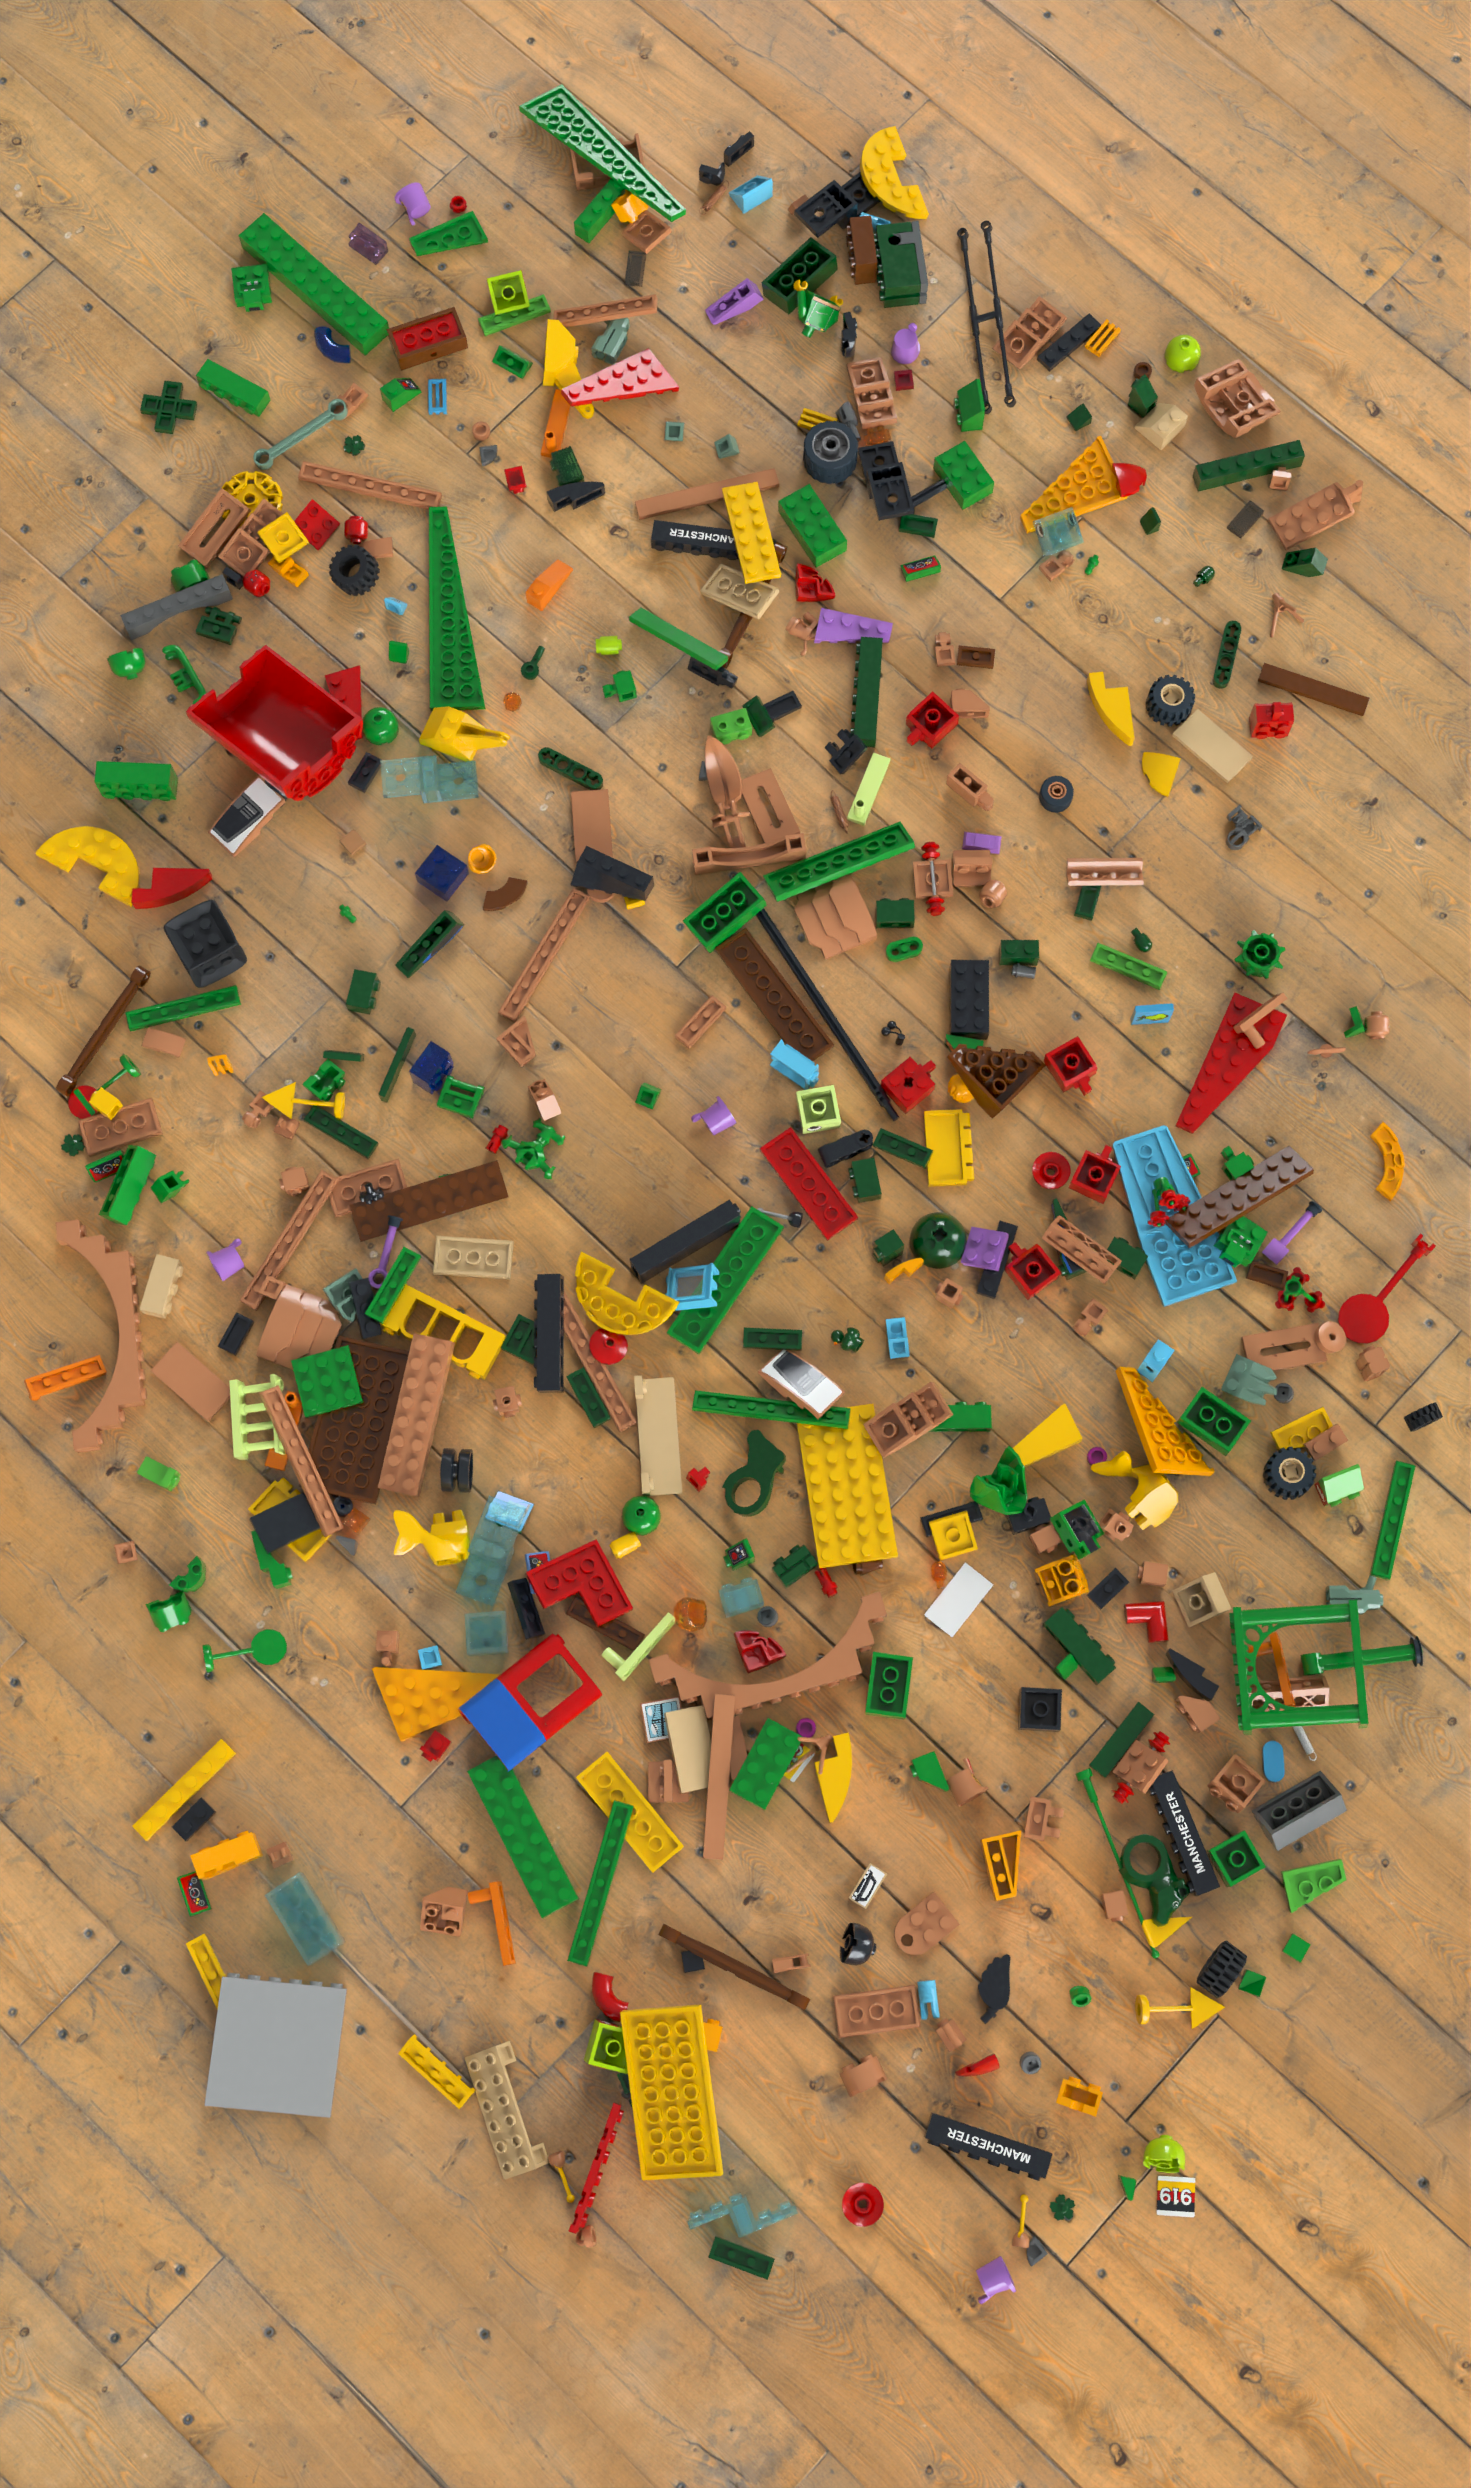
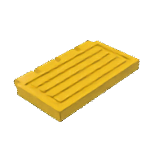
M962 1109L924 1111L926 1147L933 1150L927 1165L928 1187L967 1185V1181H974V1167L966 1166L973 1164L972 1148H965V1146L972 1145L971 1130L964 1129L971 1127L970 1113H962Z
M283 1477L279 1482L274 1480L248 1510L255 1516L301 1493L295 1489L290 1494L289 1492L294 1486ZM319 1529L287 1546L307 1562L331 1535L324 1537L322 1530Z

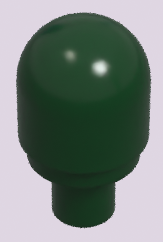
M1211 566L1203 567L1197 573L1193 584L1199 587L1201 584H1206L1215 576L1214 568Z
M1137 928L1133 929L1131 933L1135 937L1133 941L1136 947L1141 952L1150 951L1152 941L1147 934H1141Z

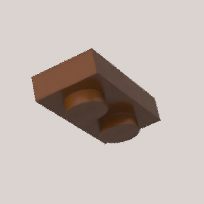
M959 645L957 665L993 669L995 649Z

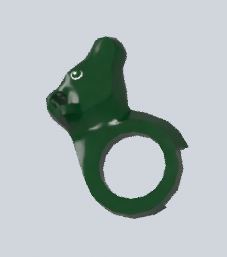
M752 1430L747 1437L749 1444L747 1465L731 1473L722 1488L726 1489L725 1499L728 1506L734 1513L742 1517H752L767 1507L771 1497L775 1473H784L782 1466L786 1462V1455L768 1441L759 1430ZM745 1481H757L761 1488L758 1500L748 1507L738 1506L735 1501L737 1488Z
M1147 1834L1132 1836L1127 1839V1843L1122 1848L1120 1857L1122 1868L1119 1869V1872L1130 1884L1148 1889L1152 1905L1151 1919L1157 1927L1165 1926L1171 1915L1189 1895V1888L1183 1878L1176 1876L1171 1859L1162 1841ZM1138 1843L1151 1845L1158 1854V1866L1150 1875L1139 1874L1131 1866L1130 1852Z

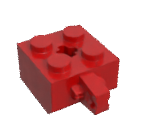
M932 691L907 715L906 725L912 733L907 737L906 742L913 746L919 740L921 742L924 741L932 749L958 725L959 715Z
M1292 702L1255 703L1249 716L1251 738L1265 739L1267 737H1275L1281 739L1287 737L1294 723Z
M1078 1036L1045 1054L1043 1062L1063 1093L1072 1087L1075 1089L1079 1088L1084 1096L1091 1092L1092 1088L1088 1082L1090 1077L1096 1074L1098 1068Z
M910 1056L881 1080V1086L906 1115L934 1091L935 1083L931 1080L930 1073L936 1068V1065L932 1060L923 1066L921 1064L918 1065ZM906 1083L911 1084V1087H909V1085L905 1087L904 1085Z
M1105 1145L1101 1154L1098 1152L1094 1154L1086 1150L1068 1188L1104 1204L1121 1168L1120 1165L1112 1162L1113 1159L1109 1158L1112 1147ZM1094 1174L1098 1176L1096 1179L1092 1178Z
M1016 1242L1008 1247V1250L1013 1255L1011 1257L1012 1262L1004 1270L1027 1300L1059 1278L1061 1272L1038 1244H1035L1029 1250H1026V1248L1021 1249ZM1030 1268H1031V1270H1033V1269L1036 1270L1035 1275H1034V1273H1033V1274H1030V1273H1029Z

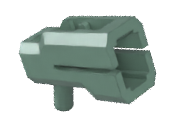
M628 318L604 321L607 324L606 330L594 342L591 348L592 356L602 361L604 359V362L611 365L615 364L628 340L627 331L630 328Z
M1370 1575L1366 1586L1360 1590H1349L1345 1585L1327 1586L1326 1601L1329 1602H1326V1605L1346 1604L1349 1600H1357L1358 1615H1362L1367 1610L1380 1609V1606H1383V1594H1380L1379 1590H1373L1377 1578Z

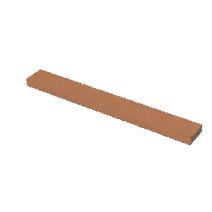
M303 461L298 475L299 480L428 510L429 507H439L442 498L441 492Z
M773 468L635 501L639 520L722 501L724 500L722 488L758 482L760 491L779 487L776 470Z
M573 887L499 1009L498 1014L516 1022L588 903L589 895Z
M323 1170L320 1171L239 1301L256 1311L266 1297L259 1293L266 1276L268 1275L275 1279L279 1277L339 1180Z
M564 1291V1332L619 1432H622L637 1424V1421L606 1365L598 1362L592 1356L589 1349L590 1336Z
M277 1385L259 1393L324 1537L343 1530L344 1527L279 1386Z
M715 1694L703 1849V1858L723 1860L735 1695Z

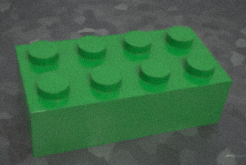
M810 484L778 501V512L815 568L847 551V539Z
M96 762L94 782L102 797L107 799L122 797L126 800L141 798L147 801L152 799H160L162 801L176 800L178 777L171 764Z
M739 872L687 916L683 922L704 948L711 953L766 907L767 903L745 876Z
M767 1718L729 1792L765 1810L801 1741H798V1737L802 1736Z

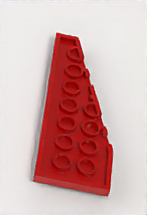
M1234 992L1175 1127L1193 1134L1205 1122L1213 1111L1220 1106L1272 1050L1287 1014L1273 1009L1254 1024V1027L1266 1042L1263 1046L1256 1049L1244 1032L1236 1033L1233 1027L1263 1004Z

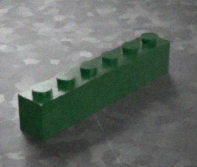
M1300 440L1198 464L1195 466L1193 479L1199 492L1272 474L1273 470L1278 471V467H1286V470L1301 467L1305 454Z
M861 637L860 643H857L856 654L859 655V660H855V671H858V677H854V688H857V694H853L852 705H856V711H852L851 722H855V727L851 728L850 733L852 736L857 735L867 747L875 748L883 638Z

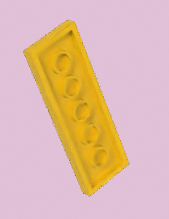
M758 482L722 488L745 584L781 578V571Z
M608 1752L604 1753L576 1777L608 1818L614 1800L634 1806L625 1839L652 1873L684 1847Z

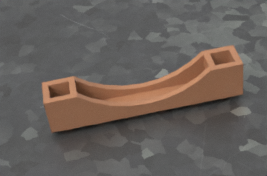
M804 833L786 835L779 839L750 847H705L692 849L695 875L806 859Z

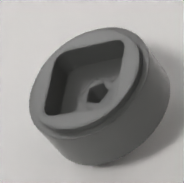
M1280 1383L1275 1387L1277 1395H1274V1398L1279 1403H1289L1293 1399L1294 1390L1289 1384Z
M765 1606L759 1610L757 1619L764 1627H772L778 1621V1613L774 1608Z
M1026 2052L1021 2056L1019 2064L1026 2074H1035L1039 2071L1041 2060L1036 2053Z

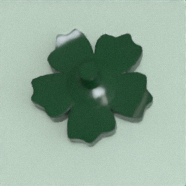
M359 435L353 436V440L349 436L345 438L344 451L349 454L352 452L353 456H357L360 450L365 448V444L361 441L362 438Z
M70 1134L66 1135L64 1139L65 1144L61 1145V1149L66 1153L69 1152V1155L74 1157L79 1154L78 1151H83L85 1148L84 1143L81 1142L83 1137L80 1134L73 1135V1138Z
M1059 2194L1055 2198L1056 2202H1050L1049 2207L1052 2212H1055L1054 2218L1057 2221L1064 2220V2216L1068 2220L1073 2218L1074 2211L1071 2208L1075 2207L1074 2200L1070 2198L1065 2200V2195Z

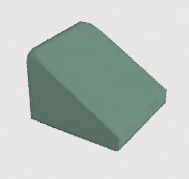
M666 421L665 440L683 441L685 423Z
M730 434L714 442L720 459L740 453L735 437Z

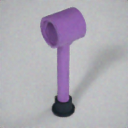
M1310 1201L1304 1215L1280 1241L1274 1238L1262 1251L1276 1265L1290 1251L1286 1248V1245L1311 1217H1315L1318 1213L1322 1212V1208L1316 1202Z
M388 1215L389 1229L379 1267L371 1271L368 1277L370 1285L377 1289L381 1287L382 1283L376 1284L375 1276L383 1274L385 1280L388 1274L386 1267L396 1229L399 1228L400 1222L403 1221L402 1218Z

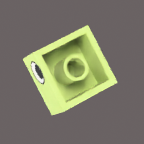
M834 1085L796 1091V1102L803 1134L840 1128L841 1119Z

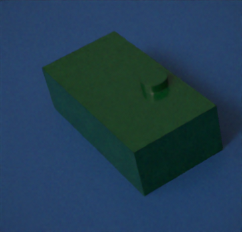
M810 237L761 282L763 296L789 315L797 308L798 291L794 288L795 281L800 280V285L803 281H806L808 286L804 291L814 292L838 270L836 255Z

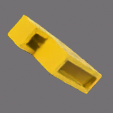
M1103 672L1089 673L1087 677L1088 690L1098 715L1114 735L1128 746H1132L1135 737L1128 687L1106 689Z
M849 1732L833 1736L837 1757L824 1760L822 1774L818 1773L820 1761L814 1762L829 1823H833L836 1819L849 1788L852 1770V1749Z

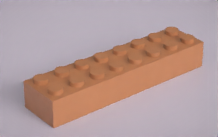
M416 1333L413 1334L378 1488L420 1497L455 1346L454 1342Z

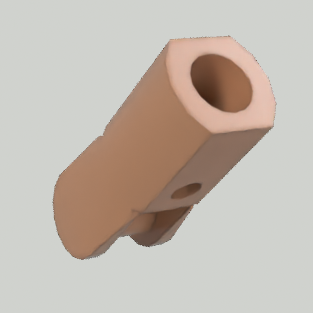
M809 1954L772 1959L774 1973L811 1967L807 1960ZM793 1958H799L800 1966L794 1967Z

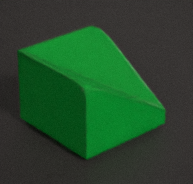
M1244 1969L1238 1989L1260 1997L1266 1977Z

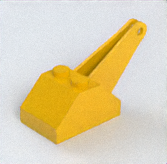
M548 319L543 386L554 387L556 385L562 390L582 380L576 367L578 346H575V338L559 320ZM592 404L574 406L585 419L593 417L594 407Z
M448 706L433 709L419 738V742L421 745L471 763L477 750L505 747L507 745L506 741L510 739V736L501 731L486 729L467 713Z

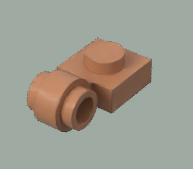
M1064 549L1057 555V558L1053 555L1039 565V570L1051 582L1065 571V567L1068 568L1074 563V556Z
M939 632L938 635H935V644L938 646L935 647L937 667L955 665L954 646L949 645L951 644L950 633Z
M261 1090L249 1104L253 1111H247L242 1117L244 1124L250 1128H257L261 1122L259 1115L266 1118L274 1107L262 1098L267 1094Z
M1093 1298L1080 1314L1085 1319L1079 1318L1073 1326L1076 1329L1075 1332L1080 1336H1086L1092 1329L1090 1322L1097 1326L1108 1312V1309Z

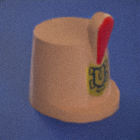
M968 1758L963 1759L967 1769L958 1772L947 1780V1784L958 1807L974 1800L988 1790V1787H982L974 1776Z

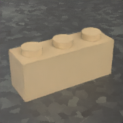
M156 1254L140 1305V1310L144 1314L166 1319L167 1314H170L172 1296L176 1295L178 1289L176 1283L178 1277H181L183 1273V1266L179 1259Z

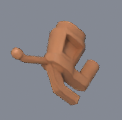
M808 611L803 617L811 624L810 626L801 618L793 616L785 628L790 635L804 641V650L801 651V656H804L807 652V640L815 639L816 633L812 634V632L818 625V620Z

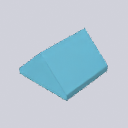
M757 175L730 191L729 195L744 214L773 197V181L771 178Z

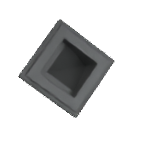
M339 1535L336 1536V1540L351 1555L355 1556L358 1547L357 1541Z

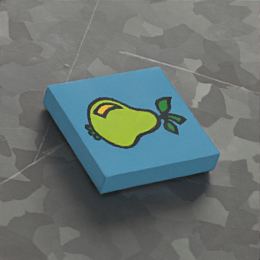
M1170 1003L1135 1006L1130 1018L1131 1025L1168 1023L1174 1012V1005Z

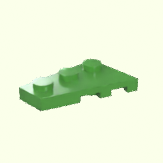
M1342 1859L1281 1871L1290 1913L1346 1881Z

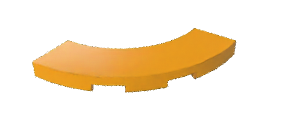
M1382 1122L1371 1134L1370 1138L1379 1147L1384 1161L1383 1176L1376 1190L1391 1201L1398 1192L1403 1180L1404 1155L1398 1143V1138L1390 1127Z

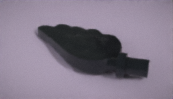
M1008 1954L1002 1958L995 1957L981 1975L982 1982L978 1984V1991L983 2002L988 2006L986 2012L980 2018L984 2024H987L992 2017L995 2018L997 2011L1003 2009L1008 2004L1011 1960Z

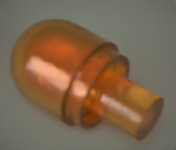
M936 1561L931 1566V1576L933 1581H936L937 1589H944V1581L947 1580V1567L941 1561Z

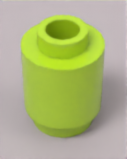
M602 636L600 639H596L597 654L614 655L619 654V650H622V640L618 639V636Z

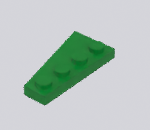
M470 211L409 238V242L416 256H422L488 243V238L474 212Z

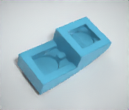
M905 1317L885 1319L890 1359L910 1357Z

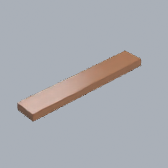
M654 294L554 310L553 320H559L564 327L653 314L657 313L658 298Z

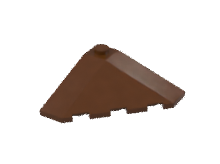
M959 1044L947 1056L978 1105L992 1119L1046 1066L1031 1051L1017 1054L1013 1049L1002 1048L998 1052L991 1051V1047L984 1046L970 1049L965 1044Z

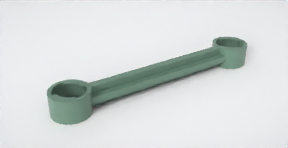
M341 399L332 400L328 405L327 411L270 449H258L253 455L256 466L261 470L271 468L273 459L333 419L343 420L348 414L345 402ZM341 405L344 407L341 413L334 414L335 406ZM268 455L269 460L266 463L260 464L261 456Z

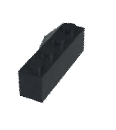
M586 846L577 862L571 886H581L589 890L596 889L605 891L608 894L615 893L623 897L646 901L654 887L653 876Z

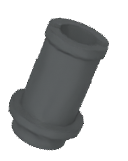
M1020 963L1013 964L1011 975H1014L1015 978L1020 976L1034 979L1036 967L1023 966Z

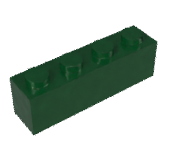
M1061 1607L1044 1622L1043 1626L1062 1648L1074 1657L1078 1666L1097 1686L1116 1669L1114 1666L1115 1661L1109 1654L1105 1656L1100 1650L1102 1648L1095 1639L1091 1640L1087 1635L1088 1631L1082 1624L1078 1625L1073 1620L1075 1616L1072 1612Z

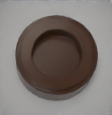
M1140 362L1136 364L1133 375L1136 379H1140L1145 374L1149 379L1152 368L1148 363Z

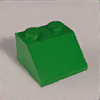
M975 379L957 390V396L953 400L954 409H958L956 422L957 425H960L961 432L983 429L985 415L980 379Z

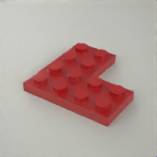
M597 1539L531 1569L525 1574L543 1609L579 1592L597 1627L633 1610V1606Z

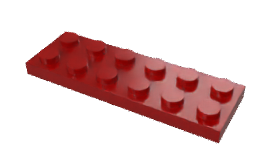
M791 1127L760 1148V1152L827 1241L858 1220L856 1213Z

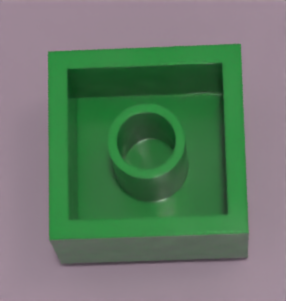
M1245 1830L1206 1851L1227 1888L1266 1867Z

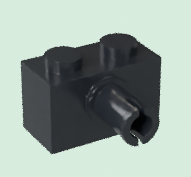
M1037 1496L1028 1499L1023 1512L1006 1515L1013 1535L1037 1528L1042 1524L1051 1523V1516L1044 1498L1039 1499Z

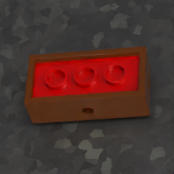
M455 307L387 329L389 341L401 371L468 348L467 338Z

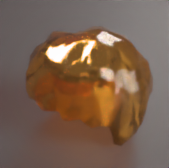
M684 1597L676 1603L673 1611L677 1626L687 1632H695L705 1627L707 1609L704 1600Z

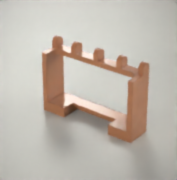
M636 133L632 141L623 142V138H619V142L626 149H637L638 160L644 166L639 134ZM569 148L577 191L604 187L611 178L608 175L593 177L592 172L578 174L575 157L580 155Z

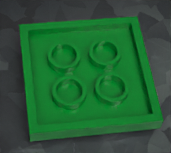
M348 1345L291 1360L306 1418L363 1403Z

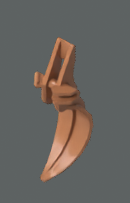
M707 736L705 743L706 775L712 799L719 809V814L711 817L713 828L724 826L730 848L746 847L740 817L749 816L750 812L738 811L737 801L741 798L743 790L738 767L728 749L713 736ZM732 809V814L726 815L725 810ZM735 821L739 836H731L730 822Z

